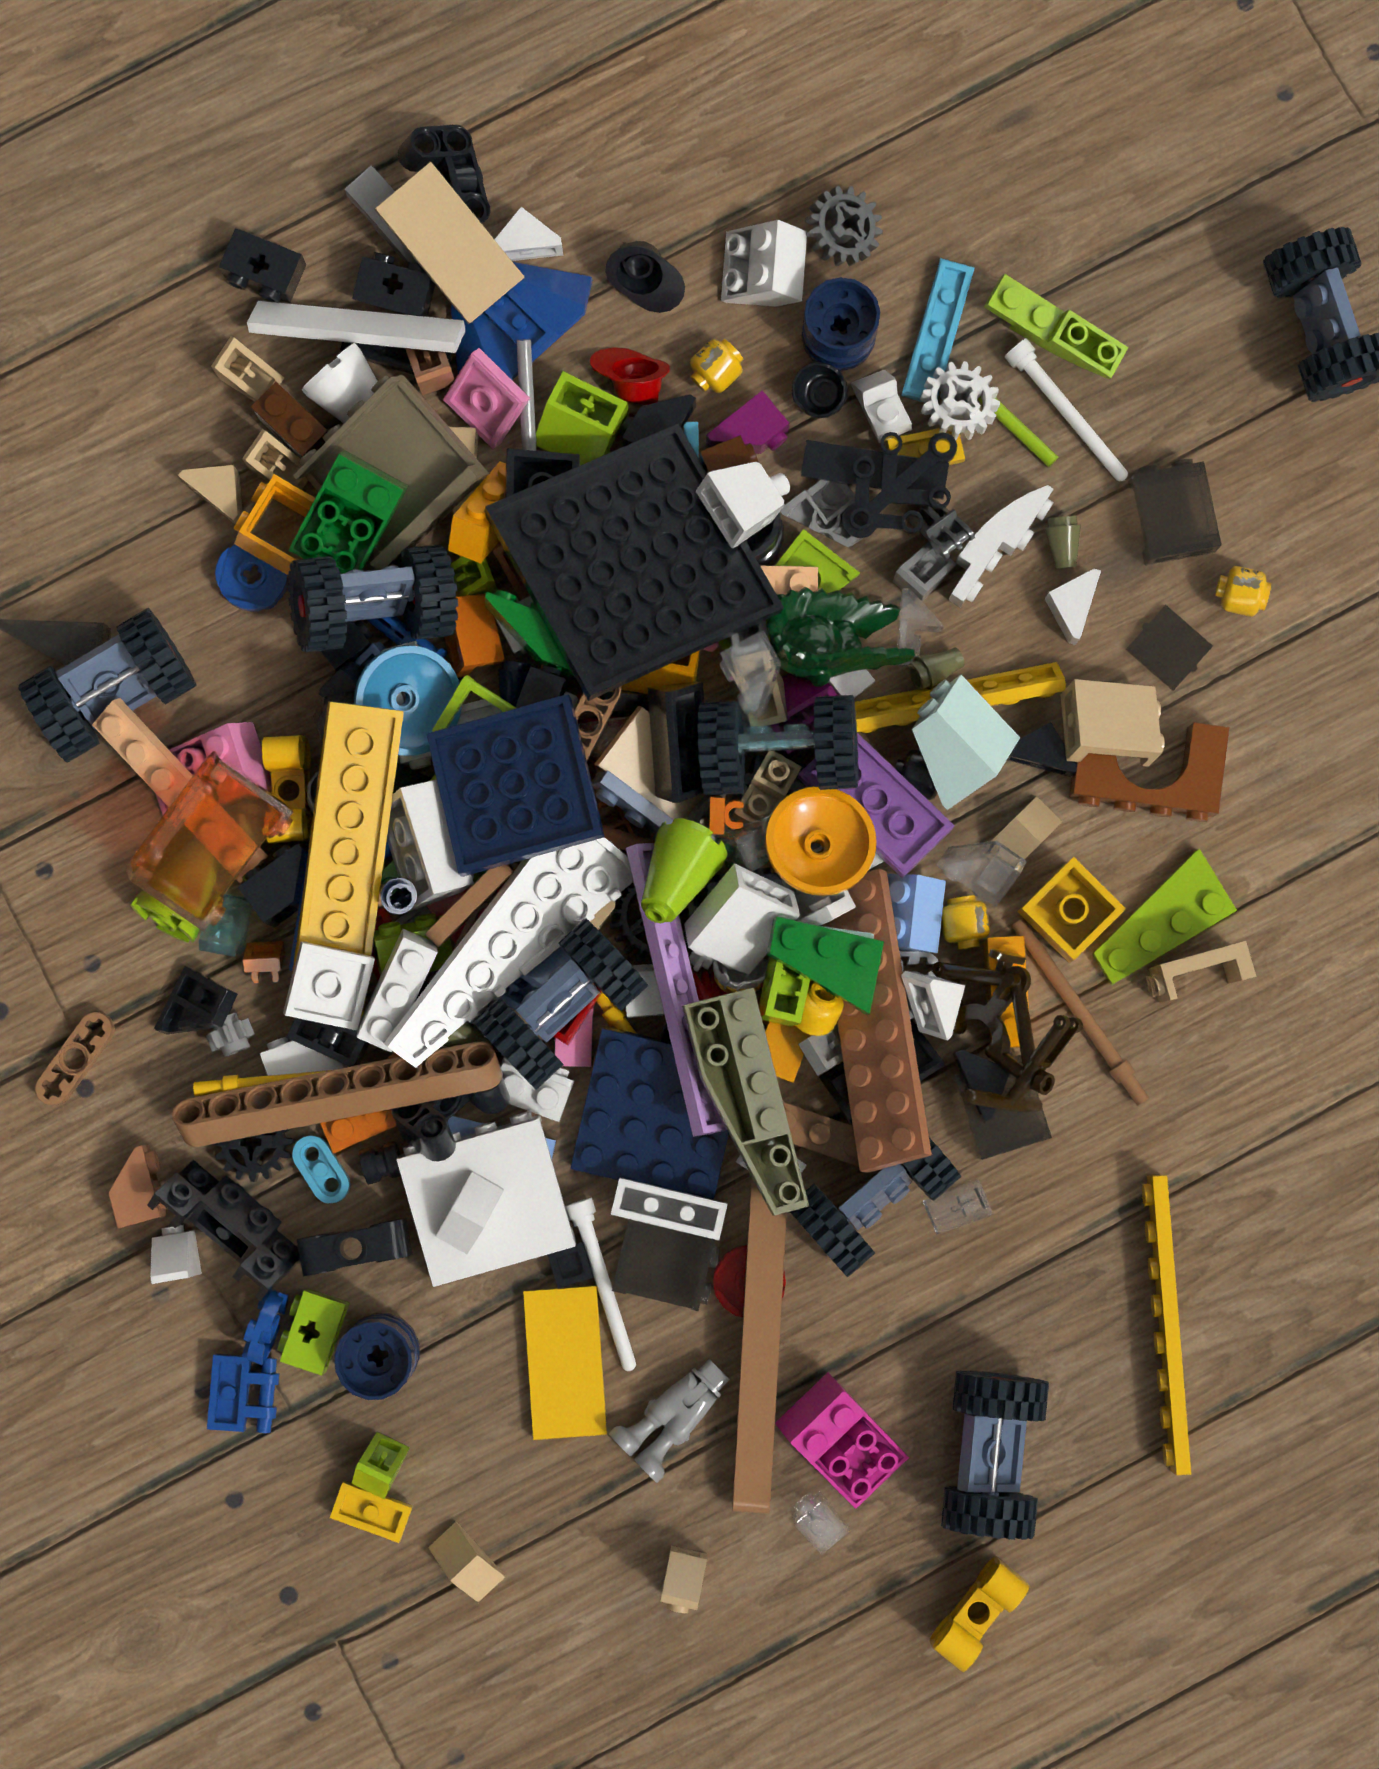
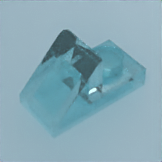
M217 893L199 938L200 951L234 957L236 954L244 952L252 906L246 898Z

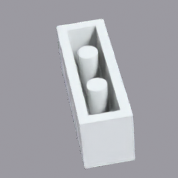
M402 929L361 1017L357 1038L392 1052L383 1043L414 1004L438 953L437 946L431 940Z
M620 1177L611 1215L719 1240L728 1203Z

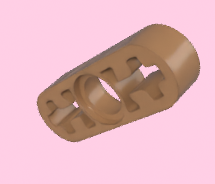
M508 865L489 869L425 935L438 948L442 946L509 879L514 871Z
M93 1012L81 1019L36 1083V1095L41 1102L47 1105H61L70 1098L114 1036L115 1025L108 1015ZM102 1020L104 1023L101 1028L105 1033L103 1036L95 1035L89 1042L90 1045L95 1046L92 1052L87 1045L78 1043L77 1039L80 1036L83 1040H87L92 1033V1029L88 1027L91 1022L98 1023ZM74 1048L80 1049L85 1055L83 1066L76 1070L71 1069L66 1063L67 1053ZM59 1066L64 1073L73 1075L74 1078L72 1081L64 1078L58 1087L62 1091L61 1095H52L49 1098L47 1096L49 1088L46 1087L47 1082L55 1083L58 1081L62 1074L55 1070Z

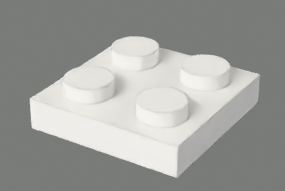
M301 941L283 1011L284 1015L358 1030L375 958L373 956Z

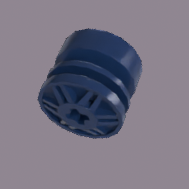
M842 277L826 280L812 291L806 301L801 338L804 349L813 362L828 363L839 371L853 369L867 360L875 345L880 319V308L877 298L872 291L855 279ZM838 327L840 331L846 330V332L841 335L838 330L833 332V328Z
M373 1313L360 1319L339 1341L334 1355L335 1371L341 1384L352 1395L366 1400L385 1399L396 1394L415 1372L420 1359V1342L414 1329L403 1318L390 1313ZM377 1345H379L382 1351H388V1355L383 1361H381L380 1356H373L372 1354Z

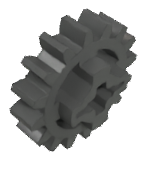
M836 186L830 192L825 191L819 195L818 201L810 205L809 209L814 214L805 218V222L813 225V229L807 232L806 236L810 238L815 237L817 242L812 246V249L818 250L822 248L824 250L822 256L824 261L833 256L835 266L841 265L845 260L848 266H852L859 262V260L863 261L871 255L870 251L879 246V243L874 238L883 234V230L876 227L875 223L880 221L882 216L873 215L871 210L875 208L876 203L866 204L864 202L866 198L864 191L855 196L853 186H849L843 192L840 186Z

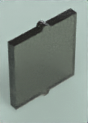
M1165 605L1149 624L1144 623L1142 625L1143 631L1126 650L1174 691L1190 672L1194 673L1197 670L1196 665L1213 645Z

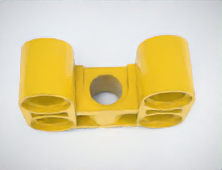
M302 735L263 737L262 759L264 768L271 772L273 810H267L265 814L267 841L274 845L309 843L313 820L306 801L311 766L309 740ZM290 782H296L300 789L298 797L293 801H287L283 794L285 786Z
M997 1556L991 1558L955 1608L934 1630L929 1641L932 1648L958 1670L965 1672L981 1653L983 1644L980 1640L1004 1609L1009 1613L1012 1612L1024 1599L1030 1588L1027 1581ZM983 1602L987 1605V1611L982 1618L973 1619L968 1616V1609L973 1603Z

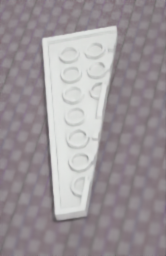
M601 838L522 860L383 1044L415 1068L449 1040L447 1037L465 1022H471L479 1015L478 1012L495 997L499 998L506 993L505 989L521 975L526 976L560 947L558 943L584 918H587L589 921L593 920L595 913L610 901L614 902L622 895L621 892L634 882L628 856L606 838Z

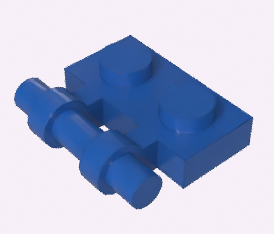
M213 1355L207 1429L244 1432L246 1431L247 1417L257 1418L256 1432L271 1433L272 1419L276 1418L277 1407L273 1406L275 1385H279L280 1373H276L277 1358L268 1357L266 1361L263 1360L261 1372L251 1371L252 1362L241 1355ZM250 1384L260 1385L259 1405H248Z

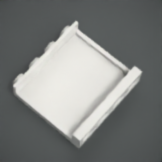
M531 1111L509 1117L511 1122L509 1124L497 1127L495 1121L474 1127V1134L461 1137L460 1132H454L452 1135L456 1143L455 1151L449 1158L443 1161H431L411 1145L404 1147V1154H400L396 1159L433 1287L576 1246V1238L569 1222L540 1115L532 1117ZM473 1171L500 1186L504 1191L483 1231L469 1253L465 1254L435 1237Z

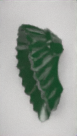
M803 587L799 592L789 590L786 595H777L784 608L780 614L771 616L767 622L771 640L770 650L776 665L796 678L810 680L815 687H822L829 683L832 677L864 669L877 670L885 665H899L909 662L915 657V650L910 648H871L869 646H861L862 643L858 637L867 639L872 633L897 620L901 610L893 604L884 605L881 600L870 602L867 596L856 599L853 593L842 594L839 590L827 593L823 588L814 592L807 587Z

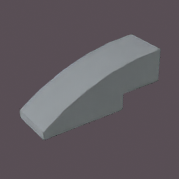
M371 165L345 188L347 197L407 264L409 261L419 264L375 211V208L395 191Z

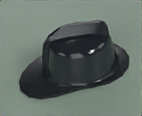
M624 242L618 250L610 255L606 262L605 273L608 281L617 290L647 311L657 313L671 311L680 304L684 297L685 283L682 275L673 265L661 257L659 250L654 245L648 242Z

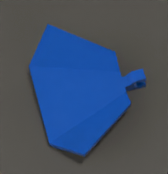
M513 262L524 275V278L470 324L465 321L452 305V319L464 320L465 333L456 351L458 374L471 353L480 348L511 380L518 376L516 340L531 339L532 362L537 359L585 315L593 282L592 277Z

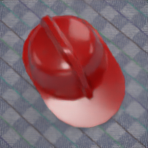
M617 347L596 351L590 357L592 369L611 379L615 393L620 399L644 405L658 402L662 378L670 372V366L667 362L650 358L637 351Z

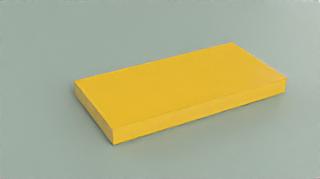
M597 1286L523 1291L533 1440L607 1435Z

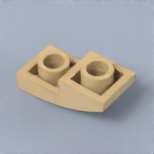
M770 749L741 799L744 802V808H736L732 818L736 821H743V825L764 835L773 811L785 798L802 767Z

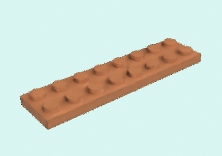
M882 869L867 872L856 885L848 889L856 906L854 909L823 924V927L874 934V939L884 941L870 1014H863L855 1009V1006L843 1000L844 1007L837 1021L859 1169L861 1172L866 1173L932 1155L906 990L901 977L903 971L887 871Z

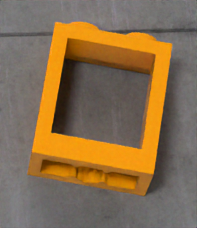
M273 474L268 484L261 482L251 499V501L256 503L252 511L248 513L244 510L233 528L238 532L234 544L288 575V572L291 571L290 563L296 559L253 535L252 532L272 499L306 517L315 498Z

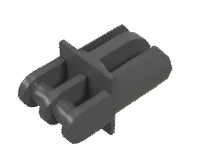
M933 499L936 504H941L937 499ZM928 505L920 508V513L925 522L923 521V526L919 533L931 543L935 554H940L945 560L950 557L949 553L955 548L960 550L963 547L962 543L967 539L972 541L975 538L972 530L957 516L954 509L952 511H949L947 508L933 510ZM910 516L909 523L916 528L919 525V520L915 516Z

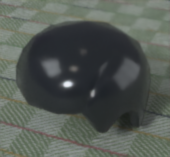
M811 362L800 368L792 380L793 401L808 416L813 418H829L839 412L848 399L847 381L842 373L831 364Z

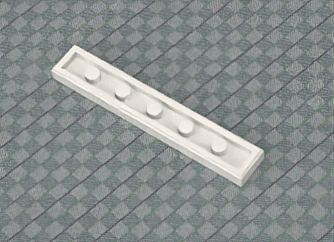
M266 301L257 302L247 321L249 333L456 353L465 333L464 320Z

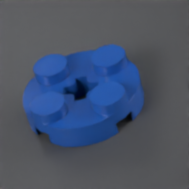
M235 544L231 548L228 547L221 554L216 565L215 577L221 593L233 606L244 611L256 612L273 608L283 597L288 587V575ZM252 566H258V572L262 574L261 579L256 580L254 584H248V579L243 576L244 571H251Z
M271 1290L261 1301L259 1300L257 1309H260L258 1318L257 1320H250L244 1335V1340L247 1342L242 1357L247 1358L248 1361L262 1365L263 1360L266 1361L281 1327V1325H278L280 1315H277V1313L285 1314L288 1294Z

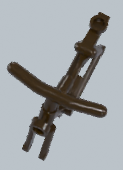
M991 949L989 957L998 960L995 970L944 962L934 963L932 972L936 977L959 984L960 980L998 986L986 1005H963V998L961 999L953 1033H965L967 1021L978 1019L984 1022L992 1033V1042L985 1047V1054L1015 1077V1084L1007 1095L969 1089L965 1093V1100L971 1104L1001 1110L1039 1112L1043 1106L1042 1101L1038 1098L1024 1096L1031 1090L1042 1095H1047L1052 1090L1055 1083L1054 1075L1045 1070L1052 1066L1074 1034L1082 1030L1083 1023L1081 1019L1057 1015L1054 1018L1053 1026L1035 1049L1026 992L1031 986V976L1027 969L1020 966H1012L1013 963L1024 965L1025 957ZM1011 1002H1013L1022 1064L1009 1055L1011 1042L1006 1026L1000 1017Z

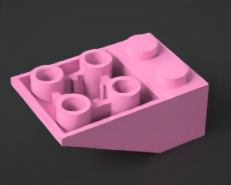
M253 722L227 723L169 750L225 810L272 792L271 775L264 768L262 748ZM156 794L167 829L184 824Z

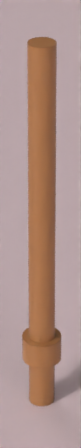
M1024 918L1014 923L1012 928L1016 934L1024 936L1025 946L1075 1018L1081 1019L1084 1031L1112 1069L1109 1073L1116 1083H1122L1137 1106L1149 1099V1096L1133 1075L1135 1070L1129 1061H1123Z

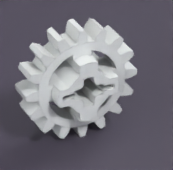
M965 361L960 369H956L953 362L948 363L946 372L939 367L936 368L933 375L934 378H927L924 385L927 390H923L920 397L921 401L926 402L921 410L922 414L932 415L928 422L929 427L938 424L941 426L939 433H946L947 430L951 431L955 440H957L960 433H964L968 440L972 439L974 429L982 435L987 428V424L992 425L996 417L994 412H997L1000 406V401L994 399L999 392L998 387L989 388L993 377L988 375L982 378L980 376L981 367L977 366L973 371L968 370V363ZM939 390L941 392L940 397L943 400L940 406L937 400V393ZM980 396L983 402L982 412L979 410L981 405L977 402Z

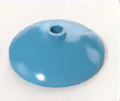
M413 645L396 646L378 654L366 665L356 684L354 704L404 711L398 755H420L430 751L427 734L433 732V727L448 705L460 682L451 665L434 651ZM400 692L406 694V701L402 705H399L396 701V697ZM462 706L455 715L449 727L457 725L458 720L460 718Z

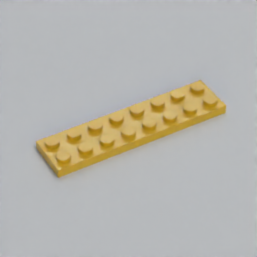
M328 701L293 970L301 941L368 956L372 954L404 714L402 710Z

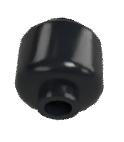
M910 750L905 760H897L895 769L927 800H933L938 793L922 753L919 750Z

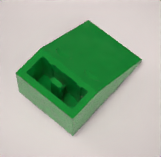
M344 450L338 454L289 551L303 559L331 556L335 560L340 574H345L351 570H363L409 485Z
M496 590L495 595L486 592L485 607L539 666L543 664L561 671V675L575 680V676L533 602H531L530 607L517 603V597L508 592Z

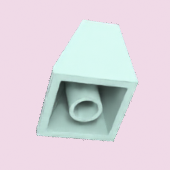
M959 675L950 683L946 679L943 680L930 692L932 698L918 710L917 714L920 718L912 728L942 805L947 810L996 777L1020 739L1016 732L962 675Z

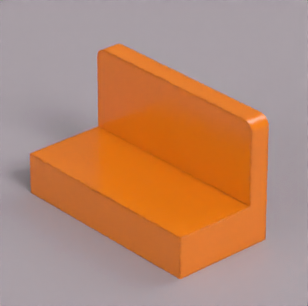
M486 593L456 597L458 598V607H456L458 620H455L456 630H453V635L444 636L451 667L458 678L469 675L477 666L500 664L504 661L495 617L485 607Z

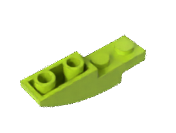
M1006 274L1000 277L984 305V308L1011 324L1009 329L1072 364L1107 379L1112 378L1129 348L1073 311L1067 310L1064 312Z

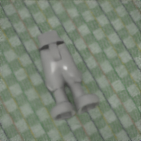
M710 1359L698 1370L695 1368L691 1369L692 1372H689L673 1384L660 1397L650 1400L644 1411L645 1417L637 1424L628 1428L616 1426L609 1433L610 1437L631 1457L656 1428L664 1426L661 1431L662 1433L655 1441L634 1458L635 1462L656 1483L664 1477L665 1471L662 1461L669 1448L673 1444L677 1446L689 1440L692 1430L703 1419L717 1400V1397L721 1396L718 1391L730 1380Z

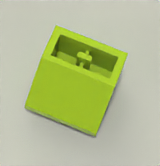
M562 371L543 411L536 432V447L546 452L579 454L580 465L609 453L629 414L628 402Z

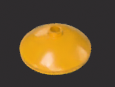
M808 787L790 794L773 811L765 833L766 852L776 873L791 887L811 895H834L850 889L868 872L876 852V832L869 814L856 799L837 789L820 790L819 787ZM811 844H820L823 852L815 853L811 849Z

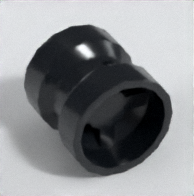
M396 1141L384 1143L378 1151L371 1147L359 1150L362 1171L368 1185L380 1182L383 1175L385 1177L390 1176L391 1178L401 1176L396 1160L400 1155Z

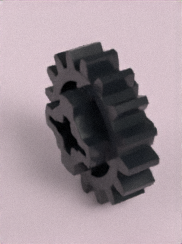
M287 1129L277 1131L276 1135H270L269 1133L256 1135V1138H261L262 1144L261 1146H256L254 1152L252 1146H246V1138L215 1143L213 1145L221 1146L222 1151L215 1158L216 1160H227L223 1168L225 1172L235 1168L237 1169L236 1179L242 1180L246 1173H249L250 1182H257L259 1173H262L265 1179L272 1178L270 1170L272 1167L278 1171L284 1169L280 1159L292 1157V1154L286 1151L285 1147L295 1142L292 1138H286L285 1133L290 1130ZM270 1148H276L273 1157L262 1165L263 1155ZM231 1149H237L244 1156V1163L246 1165L235 1158Z

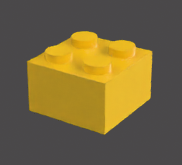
M1073 857L1017 912L1070 963L1115 921L1126 908Z

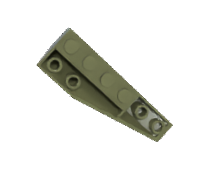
M754 988L682 1005L700 1079L772 1216L808 1207L809 1203Z

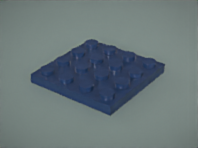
M569 694L427 734L458 874L461 877L605 838L574 707Z
M603 1026L570 1169L619 1180L621 1177L714 1200L729 1137L728 1130L693 1137L670 1041Z

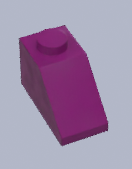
M762 390L706 435V444L710 448L741 435L744 444L751 443L756 454H761L768 448L774 451L788 439L786 433L789 432L790 423Z

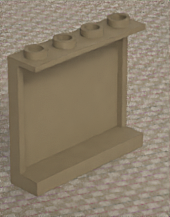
M386 375L371 388L374 394L366 402L361 400L347 412L349 419L342 426L338 424L330 429L323 437L326 443L318 451L312 449L299 461L302 467L293 475L296 479L306 477L319 492L338 454L346 450L409 485L391 521L372 552L375 558L370 564L376 570L395 566L399 559H401L400 553L403 549L414 548L490 474L404 375L390 378Z

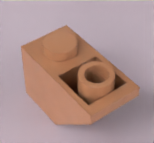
M141 1145L133 1149L109 1191L118 1229L167 1216L166 1207L160 1203L153 1210L147 1206L154 1193L160 1188L156 1173L161 1171L158 1155L155 1150L150 1151L149 1145Z

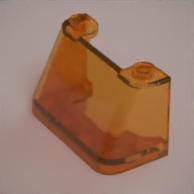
M213 751L203 761L132 856L126 867L129 880L204 932L209 924L215 926L222 918L226 910L222 906L224 902L223 895L265 839H271L275 835L281 837L288 830L293 821L290 817L293 811L216 751Z

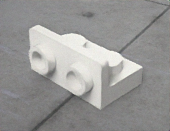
M848 890L826 896L811 895L803 892L796 896L800 915L795 921L821 926L854 909L856 906Z
M503 1057L501 1070L510 1096L509 1104L560 1122L574 1084V1080L567 1078L569 1071L559 1068L536 1090Z

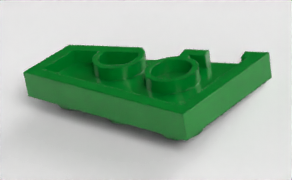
M775 917L773 919L767 955L804 978L807 977L837 998L840 997L855 1006V1009L863 1014H870L884 941Z

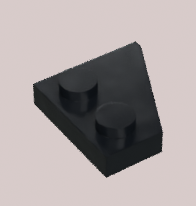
M184 966L154 1029L169 1035L222 1027L238 994L198 971Z

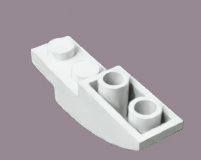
M1047 485L1020 497L999 511L975 534V538L968 542L957 558L956 564L966 569V572L949 598L950 602L961 608L966 599L971 603L974 601L984 585L978 581L985 569L992 573L1003 554L998 552V549L1010 556L1017 547L1022 551L1035 533L1029 529L1036 517L1042 521L1054 503L1048 499L1053 488Z

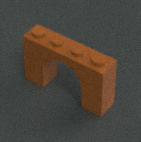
M1195 722L1189 725L1186 733L1183 764L1179 776L1170 786L1161 789H1145L1130 782L1121 772L1116 755L1088 753L1081 762H1075L1077 769L1071 778L1069 798L1078 799V805L1099 807L1100 802L1114 804V810L1135 812L1136 807L1150 809V815L1171 817L1172 812L1186 814V820L1208 822V817H1214L1219 814L1230 727Z

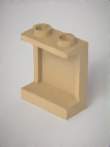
M1074 679L1060 695L1067 761L1081 762L1088 753L1140 757L1141 766L1149 767L1162 754L1165 740L1163 734L1160 733L1159 718L1161 704L1157 701L1156 687Z
M1243 941L1149 968L1150 976H1146V982L1151 997L1157 996L1159 1003L1177 999L1172 980L1174 976L1221 963L1223 964L1228 984L1257 977L1247 942Z

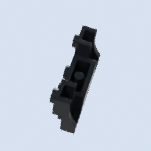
M194 1160L164 1183L147 1204L152 1210L160 1203L175 1215L170 1223L175 1229L191 1214L188 1220L241 1264L233 1278L239 1281L246 1274L261 1287L255 1295L260 1301L300 1261L298 1247L277 1230L282 1222L268 1208L262 1206L242 1186L236 1184L227 1175L218 1181Z

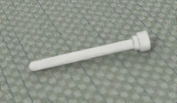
M1027 338L1022 340L1005 355V359L1013 368L1018 367L1020 371L1025 370L1110 474L1117 481H1124L1128 476L1127 470L1036 362L1037 356L1034 354L1036 349Z
M592 1197L568 1204L565 1208L569 1221L572 1220L574 1227L578 1226L622 1368L626 1371H632L636 1366V1361L592 1221L595 1220L593 1213L596 1212Z

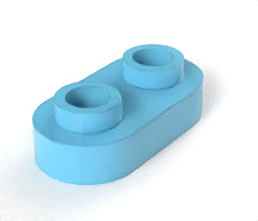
M318 1136L301 1138L293 1148L292 1157L315 1196L324 1203H337L343 1200L350 1191V1178L335 1154H333L328 1143ZM310 1147H315L319 1152V1157L315 1161H310L306 1156V1152ZM329 1178H335L339 1183L338 1189L334 1192L329 1191L326 1187V1182Z

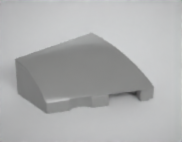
M820 480L807 491L801 492L780 510L782 515L848 548L863 539L849 535L843 526L845 510L848 506L855 503V494L847 484ZM858 513L854 517V522L859 526L865 525L868 521L867 516L863 513Z

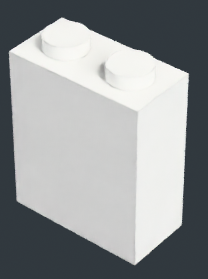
M734 863L685 922L688 948L698 955H706L721 962L729 969H737L749 975L767 954L773 919L781 917L795 921L799 917L795 892Z

